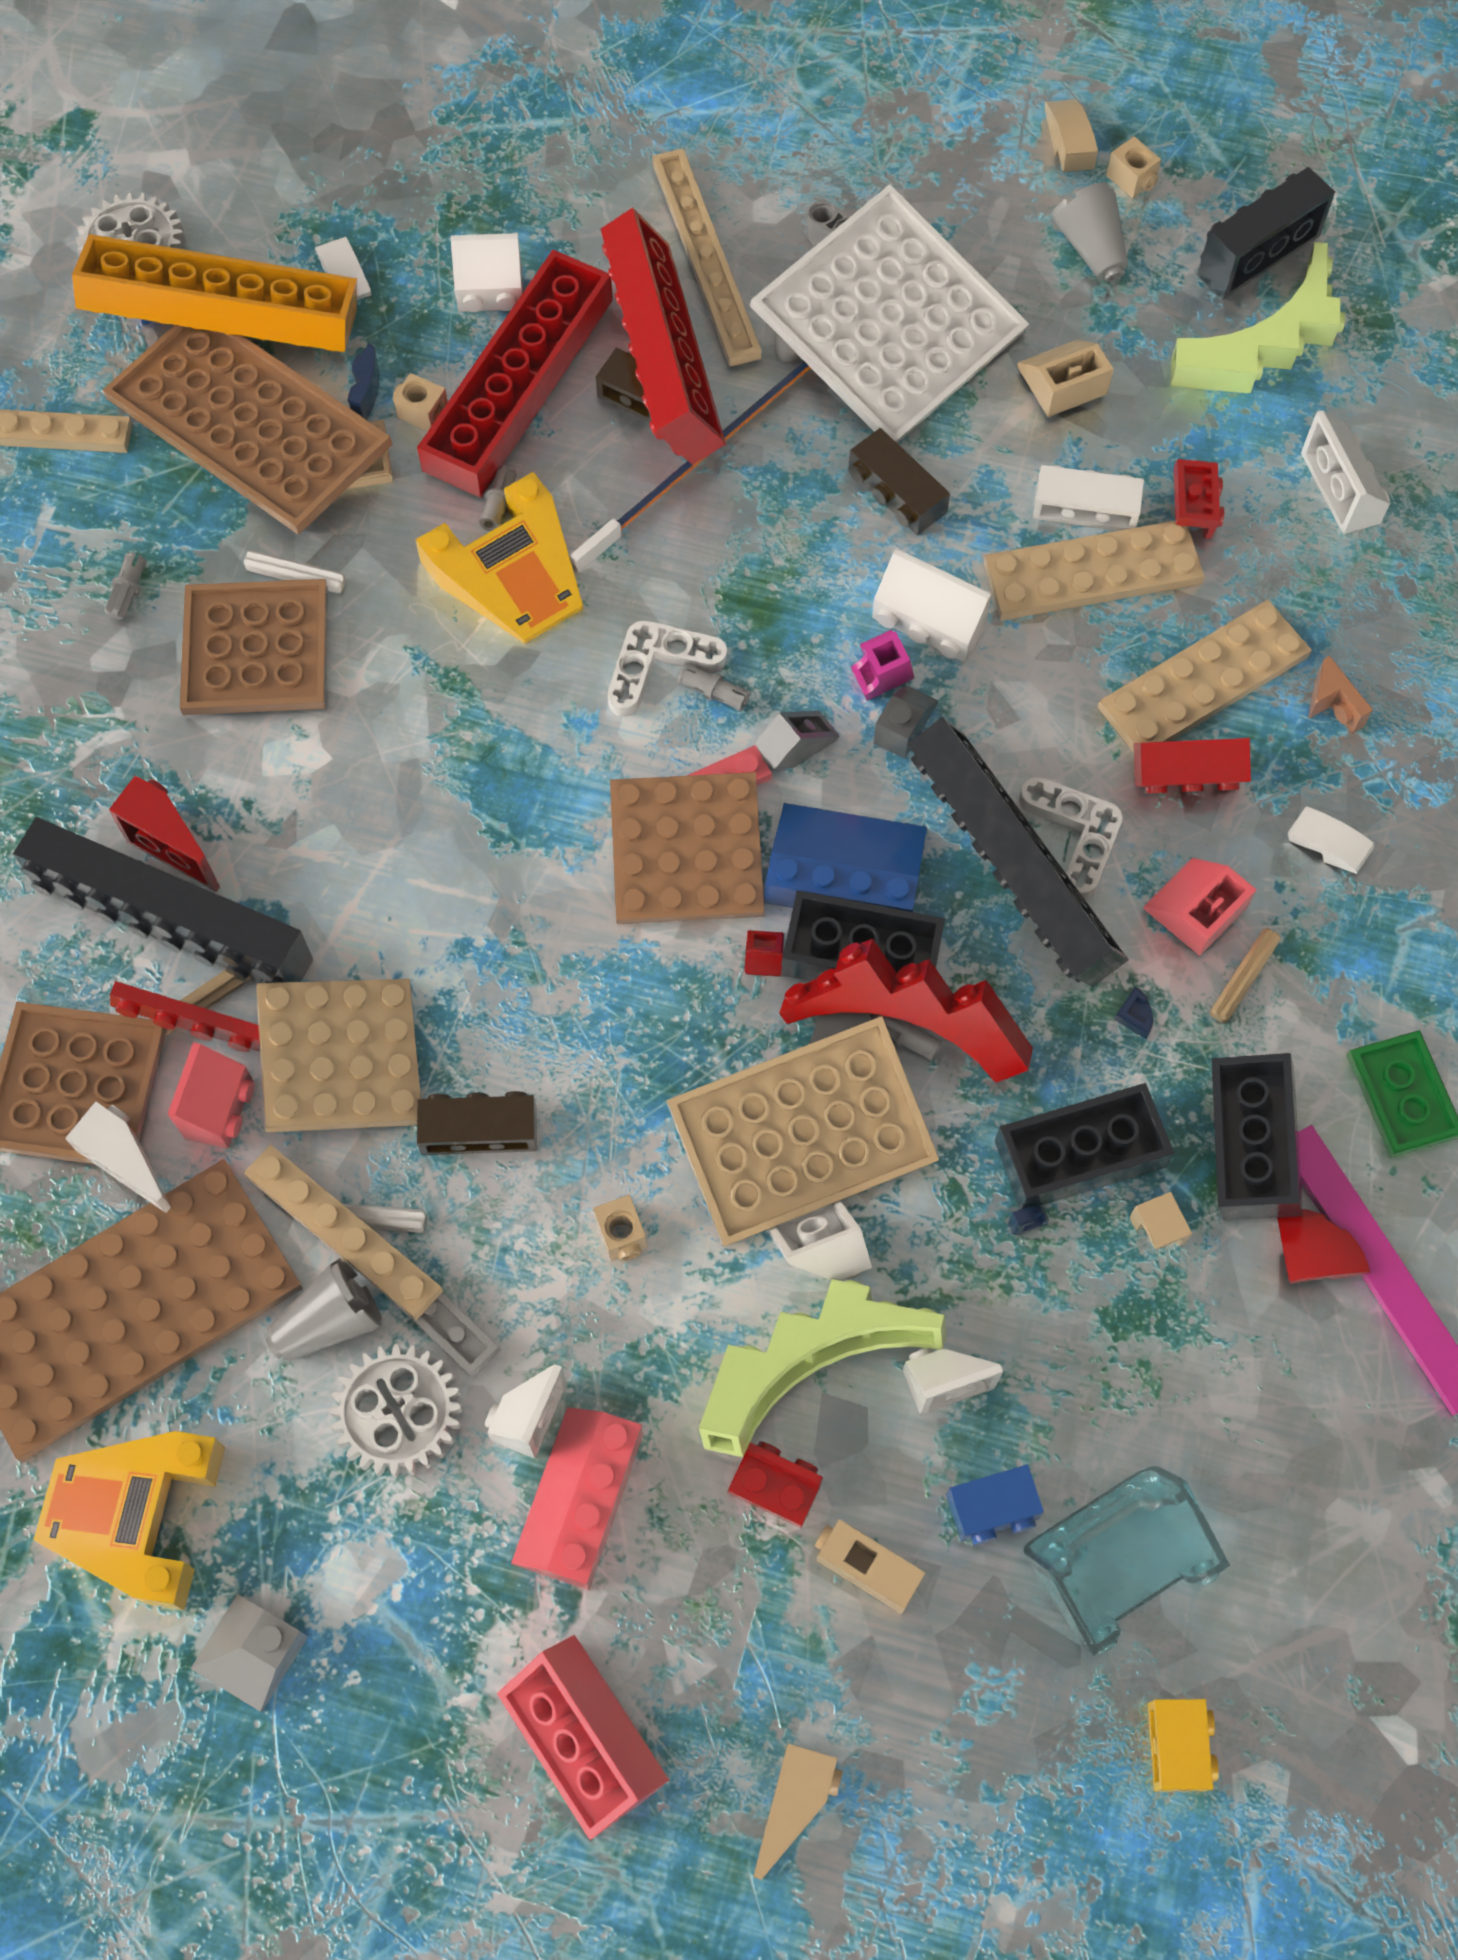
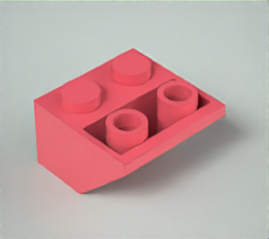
M1192 858L1144 905L1143 909L1197 955L1201 956L1248 908L1257 889L1227 865Z

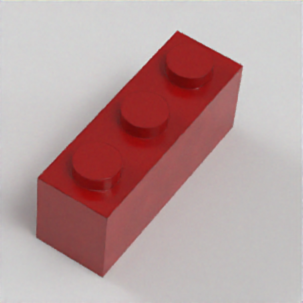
M1250 738L1133 743L1134 785L1145 787V793H1167L1168 785H1181V792L1204 791L1203 784L1217 783V790L1240 789V782H1251Z

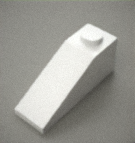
M95 1102L65 1139L75 1151L167 1213L171 1206L135 1133L127 1124L130 1118L114 1105L106 1109Z

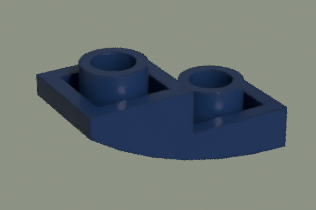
M369 343L362 354L357 355L353 361L352 373L354 374L356 384L351 387L348 394L350 409L366 420L370 416L377 398L380 377L374 345Z

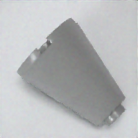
M1106 182L1095 183L1075 191L1077 198L1067 203L1066 198L1063 199L1053 210L1052 217L1055 224L1099 280L1106 279V282H1112L1124 275V270L1128 266V259L1115 190L1112 185L1109 187Z
M339 1258L332 1262L269 1326L268 1332L270 1336L266 1338V1342L271 1352L278 1359L283 1356L286 1360L292 1361L368 1333L382 1325L379 1323L382 1321V1316L373 1296L366 1285L361 1288L357 1281L353 1279L358 1274L345 1260Z

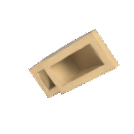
M1077 99L1045 102L1044 108L1055 156L1060 158L1062 172L1095 169L1098 148L1091 124L1080 102Z

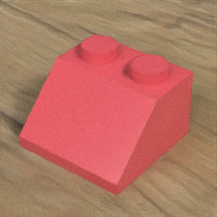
M193 1042L168 1115L185 1139L229 1149L232 1138H237L242 1127V1116L240 1114L244 1103H249L252 1098L254 1081L246 1066L202 1044Z

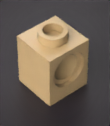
M1134 136L1111 152L1106 176L1131 198H1135L1141 192L1152 189L1157 183L1161 159Z
M412 373L408 375L403 384L400 383L396 387L393 394L397 418L427 432L448 402L446 388Z
M630 1194L593 1208L595 1221L611 1261L618 1258L622 1262L628 1261L642 1254V1249L647 1248V1239ZM624 1224L632 1229L631 1234L622 1239L614 1237L611 1234L613 1228Z

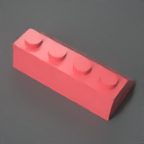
M567 1407L513 1556L512 1565L588 1591L590 1590L643 1437L641 1424L601 1411Z
M575 1634L541 1652L497 1693L589 1840L595 1838L636 1808L669 1781L664 1770Z

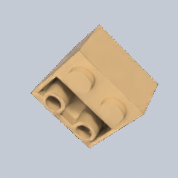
M1082 340L1072 341L1020 361L1017 364L1019 371L1048 417L1108 394L1114 370L1098 343Z

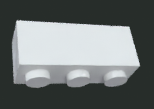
M1041 465L1036 485L1032 519L1116 531L1136 528L1141 510L1144 479L1134 478L1130 475L1099 473L1094 470L1069 469L1059 465Z

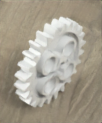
M128 193L126 200L122 201L118 195H114V203L112 204L102 200L104 208L100 210L92 207L93 217L83 216L85 226L77 227L80 236L75 238L79 256L89 234L183 249L182 244L186 243L181 220L178 219L176 211L170 210L167 202L159 205L156 196L147 201L144 193H141L137 200L133 199L131 193Z
M394 1344L392 1355H387L384 1349L379 1346L377 1349L378 1358L374 1360L368 1354L363 1353L362 1357L365 1365L360 1368L350 1363V1370L354 1374L352 1378L342 1376L338 1378L345 1387L344 1392H332V1397L341 1404L340 1406L330 1408L329 1413L341 1420L335 1422L330 1427L334 1433H344L336 1443L340 1448L352 1445L346 1454L348 1459L353 1461L362 1455L359 1467L365 1471L372 1463H375V1474L380 1477L384 1473L386 1466L390 1467L394 1478H398L402 1466L406 1467L411 1476L415 1475V1463L419 1461L427 1469L430 1468L428 1456L433 1453L443 1458L444 1455L439 1445L441 1442L453 1445L454 1440L447 1431L448 1429H460L461 1426L457 1420L451 1418L452 1415L463 1412L460 1404L451 1402L461 1395L458 1388H447L455 1380L453 1374L447 1373L440 1376L445 1368L443 1361L440 1360L430 1366L432 1361L431 1353L426 1351L420 1358H417V1349L414 1345L410 1346L406 1355L402 1354L398 1344ZM404 1374L414 1376V1383L408 1390L397 1391L394 1389L395 1382L400 1376ZM379 1380H383L386 1383L398 1406L401 1407L402 1414L415 1434V1440L409 1441L402 1427L392 1414L390 1406L377 1386ZM369 1395L378 1397V1405L373 1411L368 1413L359 1411V1404L363 1398ZM420 1409H432L434 1416L428 1424L424 1426L414 1424V1416ZM388 1429L398 1431V1438L392 1446H379L378 1440L384 1431Z

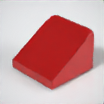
M747 931L746 974L781 976L784 948L783 932Z

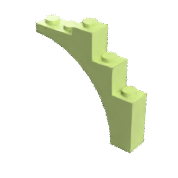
M1314 242L1307 262L1304 282L1292 299L1274 315L1252 327L1227 335L1208 338H1177L1171 359L1170 386L1251 394L1255 380H1261L1263 367L1292 370L1296 356H1302L1304 344L1332 346L1336 334L1343 332L1345 312H1340V298L1331 297L1332 284H1327V278L1331 275L1333 258L1328 257V243Z
M832 1279L819 1319L812 1318L805 1313L790 1314L780 1312L767 1352L748 1345L742 1347L727 1346L699 1426L704 1449L744 1457L755 1430L778 1400L795 1384L818 1369L845 1357L880 1348L920 1347L943 1349L947 1337L945 1315L938 1314L927 1308L917 1310L901 1307L890 1301L875 1302L872 1301L870 1286H865L853 1280L844 1282Z

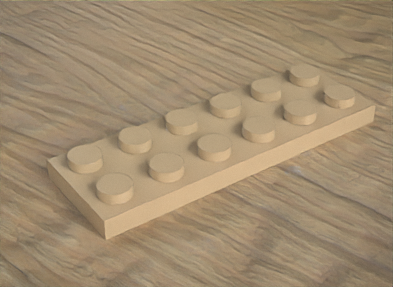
M1175 521L984 555L983 560L1000 621L1201 585L1205 577L1188 526L1175 525Z
M1267 599L1101 699L1097 708L1134 752L1133 743L1173 741L1309 658L1312 650Z

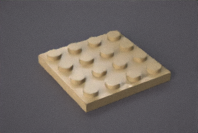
M410 979L257 983L256 997L266 1132L417 1125V1105L421 1095Z

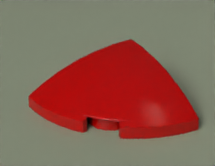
M1303 1209L1302 1217L1277 1218L1290 1284L1329 1277L1332 1280L1371 1273L1368 1261L1358 1242L1346 1229H1341L1325 1219V1215Z

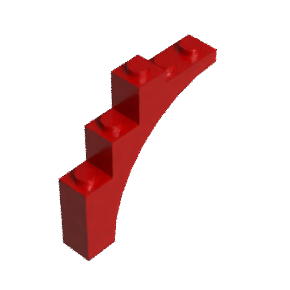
M873 939L861 944L852 943L840 952L835 969L824 971L817 979L808 983H797L791 986L784 995L785 997L779 1012L787 1025L812 1016L841 1012L872 1013L902 1019L929 1029L956 1044L977 1061L995 1083L1028 1071L1033 1051L1032 1045L987 980L974 985L966 984L953 993L930 959L917 965L915 963L908 964L896 973Z

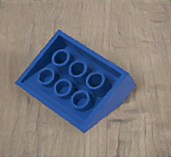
M784 803L771 852L765 882L764 903L793 908L798 890L913 912L927 827Z

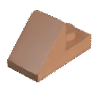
M1328 656L1323 660L1315 677L1308 718L1310 719L1332 707L1337 720L1345 724L1353 734L1365 726L1373 709L1333 659Z

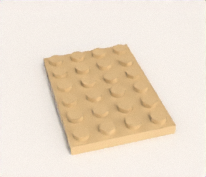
M882 1016L666 1100L723 1247L939 1161Z

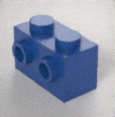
M1028 1464L949 1487L946 1493L961 1542L972 1539L973 1545H980L997 1539L996 1532L1011 1528L1013 1534L1036 1527L1035 1520L1039 1519L1044 1513Z

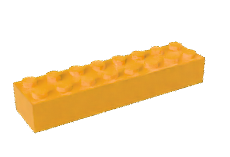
M93 234L88 235L72 273L75 309L155 321L161 324H173L193 329L222 332L228 335H241L260 340L284 342L296 346L325 349L327 351H346L357 312V278Z

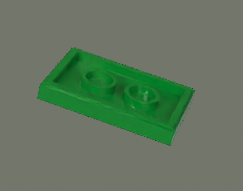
M1420 1030L1349 1050L1346 1055L1390 1158L1458 1139V1115Z

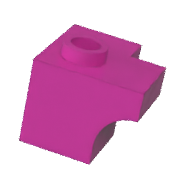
M892 629L860 644L864 656L860 661L851 666L852 673L866 701L915 679L911 660L896 631L893 632Z

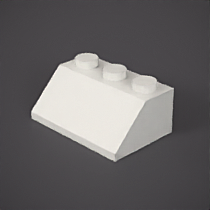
M1324 410L1317 412L1301 454L1343 535L1381 524L1390 505L1389 496L1376 479L1372 463L1366 460L1360 449V441L1357 435L1351 432L1346 421Z
M896 548L875 595L872 618L876 619L878 623L886 628H894L908 635L910 639L917 643H925L939 650L945 657L950 659L956 658L965 663L985 630L992 594Z

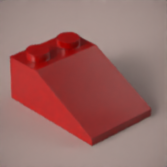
M135 775L109 808V812L126 842L212 891L217 892L220 885L204 853L182 820L176 807L169 799L167 789L153 779L147 782Z

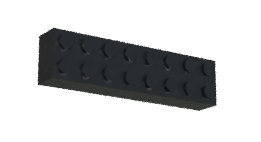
M941 717L908 743L915 754L911 757L914 765L923 775L927 774L935 782L931 785L934 793L943 803L947 802L955 810L951 816L956 824L964 832L968 831L976 839L972 842V846L983 860L988 859L997 868L992 872L994 877L1005 890L1009 888L1017 896V899L1013 901L1016 908L1026 919L1030 917L1039 928L1034 931L1046 948L1049 949L1051 947L1060 956L1056 963L1069 979L1073 977L1077 983L1082 981L1094 987L1129 961L1128 957L964 732L944 717Z
M35 817L13 852V855L21 865V872L29 877L32 882L31 887L37 892L49 897L52 893L63 897L65 903L77 910H83L84 907L93 910L100 919L107 923L115 924L118 921L125 924L132 933L145 939L149 935L160 940L163 946L174 952L180 953L181 950H185L193 954V957L198 962L206 966L213 967L214 964L224 967L227 973L234 975L238 980L246 981L249 976L251 980L258 983L301 982L314 960L301 930L41 818Z

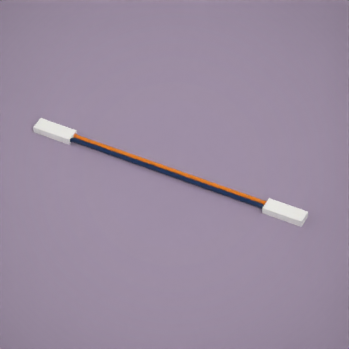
M805 361L802 362L723 430L725 441L811 367ZM706 457L693 465L686 461L619 520L616 521L612 518L570 554L572 568L577 573L581 572L621 537V531Z

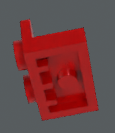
M1177 459L1174 465L1175 525L1203 528V538L1211 539L1217 527H1221L1224 521V507L1220 506L1219 501L1223 490V478L1218 477V463Z
M759 1441L758 1445L750 1442L729 1486L728 1494L802 1529L822 1485L823 1477L817 1474L819 1469L802 1459H796L795 1463L780 1457L781 1450L769 1443Z

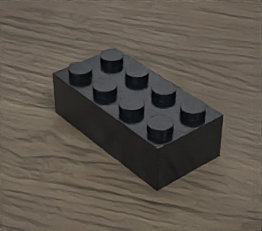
M1309 166L1298 174L1293 173L1289 175L1281 185L1273 190H1266L1256 201L1248 206H1241L1233 216L1224 222L1219 221L1209 229L1206 235L1205 248L1200 256L1201 262L1197 276L1222 300L1226 299L1320 237L1336 191Z
M797 890L782 957L781 975L808 981L817 979L824 971L836 968L839 954L845 947L852 943L861 944L870 939L875 941L896 973L908 964L915 963L917 965L928 959L936 968L945 918Z
M1291 1053L1211 1058L1218 1208L1223 1220L1302 1217L1295 1073Z
M1146 1083L999 1126L995 1138L997 1150L1019 1209L1042 1206L1166 1168L1174 1155Z

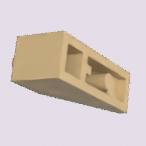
M787 1744L753 1878L762 1880L825 1805L828 1795L837 1796L843 1770L835 1768L836 1757Z

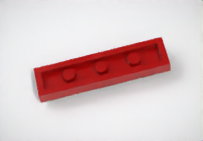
M118 981L114 982L110 993V1006L116 1008L115 1011L123 1016L137 1018L138 1015L153 1019V1023L159 1027L171 1030L175 1029V1027L189 1030L192 1036L205 1041H211L213 1038L228 1042L227 1045L237 1051L249 1052L250 1049L259 1051V1026L257 1024Z

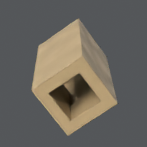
M840 1519L834 1529L826 1525L814 1546L820 1550L817 1562L900 1614L903 1613L925 1575L924 1571Z

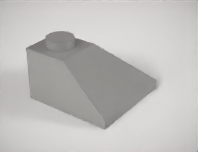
M237 1594L191 1669L258 1711L263 1712L308 1636Z

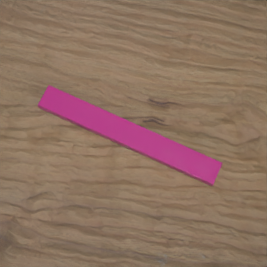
M1313 1125L1298 1132L1302 1186L1319 1212L1325 1215V1219L1341 1229H1346L1358 1242L1365 1254L1371 1272L1361 1275L1452 1416L1458 1414V1345Z

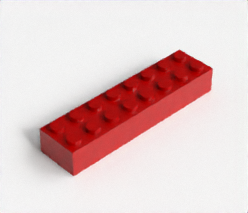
M632 207L600 229L604 241L602 250L610 263L611 268L608 269V273L617 289L615 299L624 315L621 321L626 332L629 334L631 343L628 344V347L638 367L635 369V373L645 393L642 395V400L650 412V429L658 440L663 439L677 456L682 455L693 465L726 445V441L670 245Z
M552 249L417 446L422 472L481 498L495 478L497 470L501 469L612 303V280L609 273Z

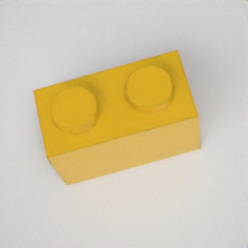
M1155 1699L1149 1702L1148 1715L1154 1792H1206L1213 1790V1781H1218L1219 1767L1217 1756L1210 1754L1209 1736H1214L1215 1719L1213 1711L1207 1710L1206 1699Z

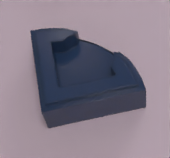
M1135 986L1114 1020L1146 1040L1153 1027L1152 1010L1147 996Z
M1032 1206L1012 1212L1008 1224L1012 1234L1017 1236L1047 1225L1049 1219L1044 1207Z

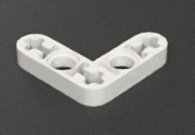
M641 620L635 622L627 631L608 689L607 697L610 710L622 717L633 715L638 710L654 660L682 667L688 662L709 673L720 671L727 663V647L725 643L714 636L651 621ZM643 634H647L649 639L644 641L642 653L638 651V639ZM680 640L687 645V648L681 653H673L667 646L672 641ZM693 645L698 646V650L695 651V656H692ZM710 650L717 651V655H714L712 659L706 658ZM630 662H638L644 668L639 674L630 675L624 671V667ZM626 684L630 686V699H626L624 703H619L618 698H622Z
M1033 777L1026 780L1022 785L1019 797L1020 805L1025 811L1082 832L1066 874L1076 885V880L1080 876L1082 867L1089 869L1085 884L1082 888L1077 887L1085 900L1092 897L1097 888L1123 819L1121 810L1110 802L1045 778ZM1035 790L1042 792L1038 801L1031 799ZM1053 795L1057 796L1054 808L1049 807ZM1065 801H1073L1079 805L1081 811L1077 815H1067L1062 811L1061 804ZM1103 815L1110 817V820L1102 835L1097 833ZM1087 844H1096L1102 849L1103 855L1096 859L1089 858L1085 855L1083 847Z

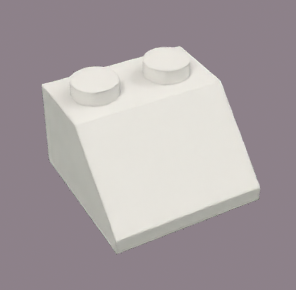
M518 233L451 236L454 289L458 312L510 311L524 292V277Z

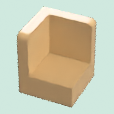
M1171 1192L1135 1206L1129 1217L1136 1231L1142 1228L1145 1229L1155 1249H1161L1175 1242L1177 1246H1181L1192 1235Z

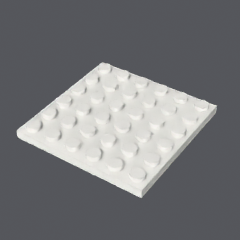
M890 184L752 298L749 305L874 432L881 427L896 443L900 442L1026 331L1029 323Z

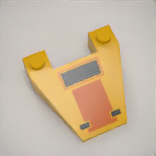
M534 472L504 488L507 511L513 519L465 547L446 523L415 539L421 564L440 588L524 644L583 610V603L553 497Z
M172 1431L56 1458L34 1541L144 1604L185 1611L195 1569L185 1562L153 1557L152 1554L171 1480L215 1487L225 1446L215 1437Z

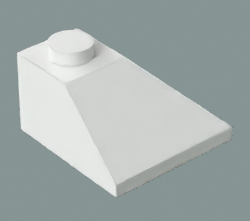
M841 1200L767 1229L789 1265L828 1280L841 1281L843 1279H852L861 1272L872 1268L861 1228Z
M924 1348L910 1354V1360L905 1362L903 1368L904 1376L919 1415L995 1389L1003 1373L1002 1367L998 1363L947 1349L932 1352L930 1348Z
M556 1364L550 1366L506 1393L500 1405H492L485 1421V1427L489 1428L487 1434L491 1441L534 1459L536 1458L567 1387L566 1378L561 1366Z

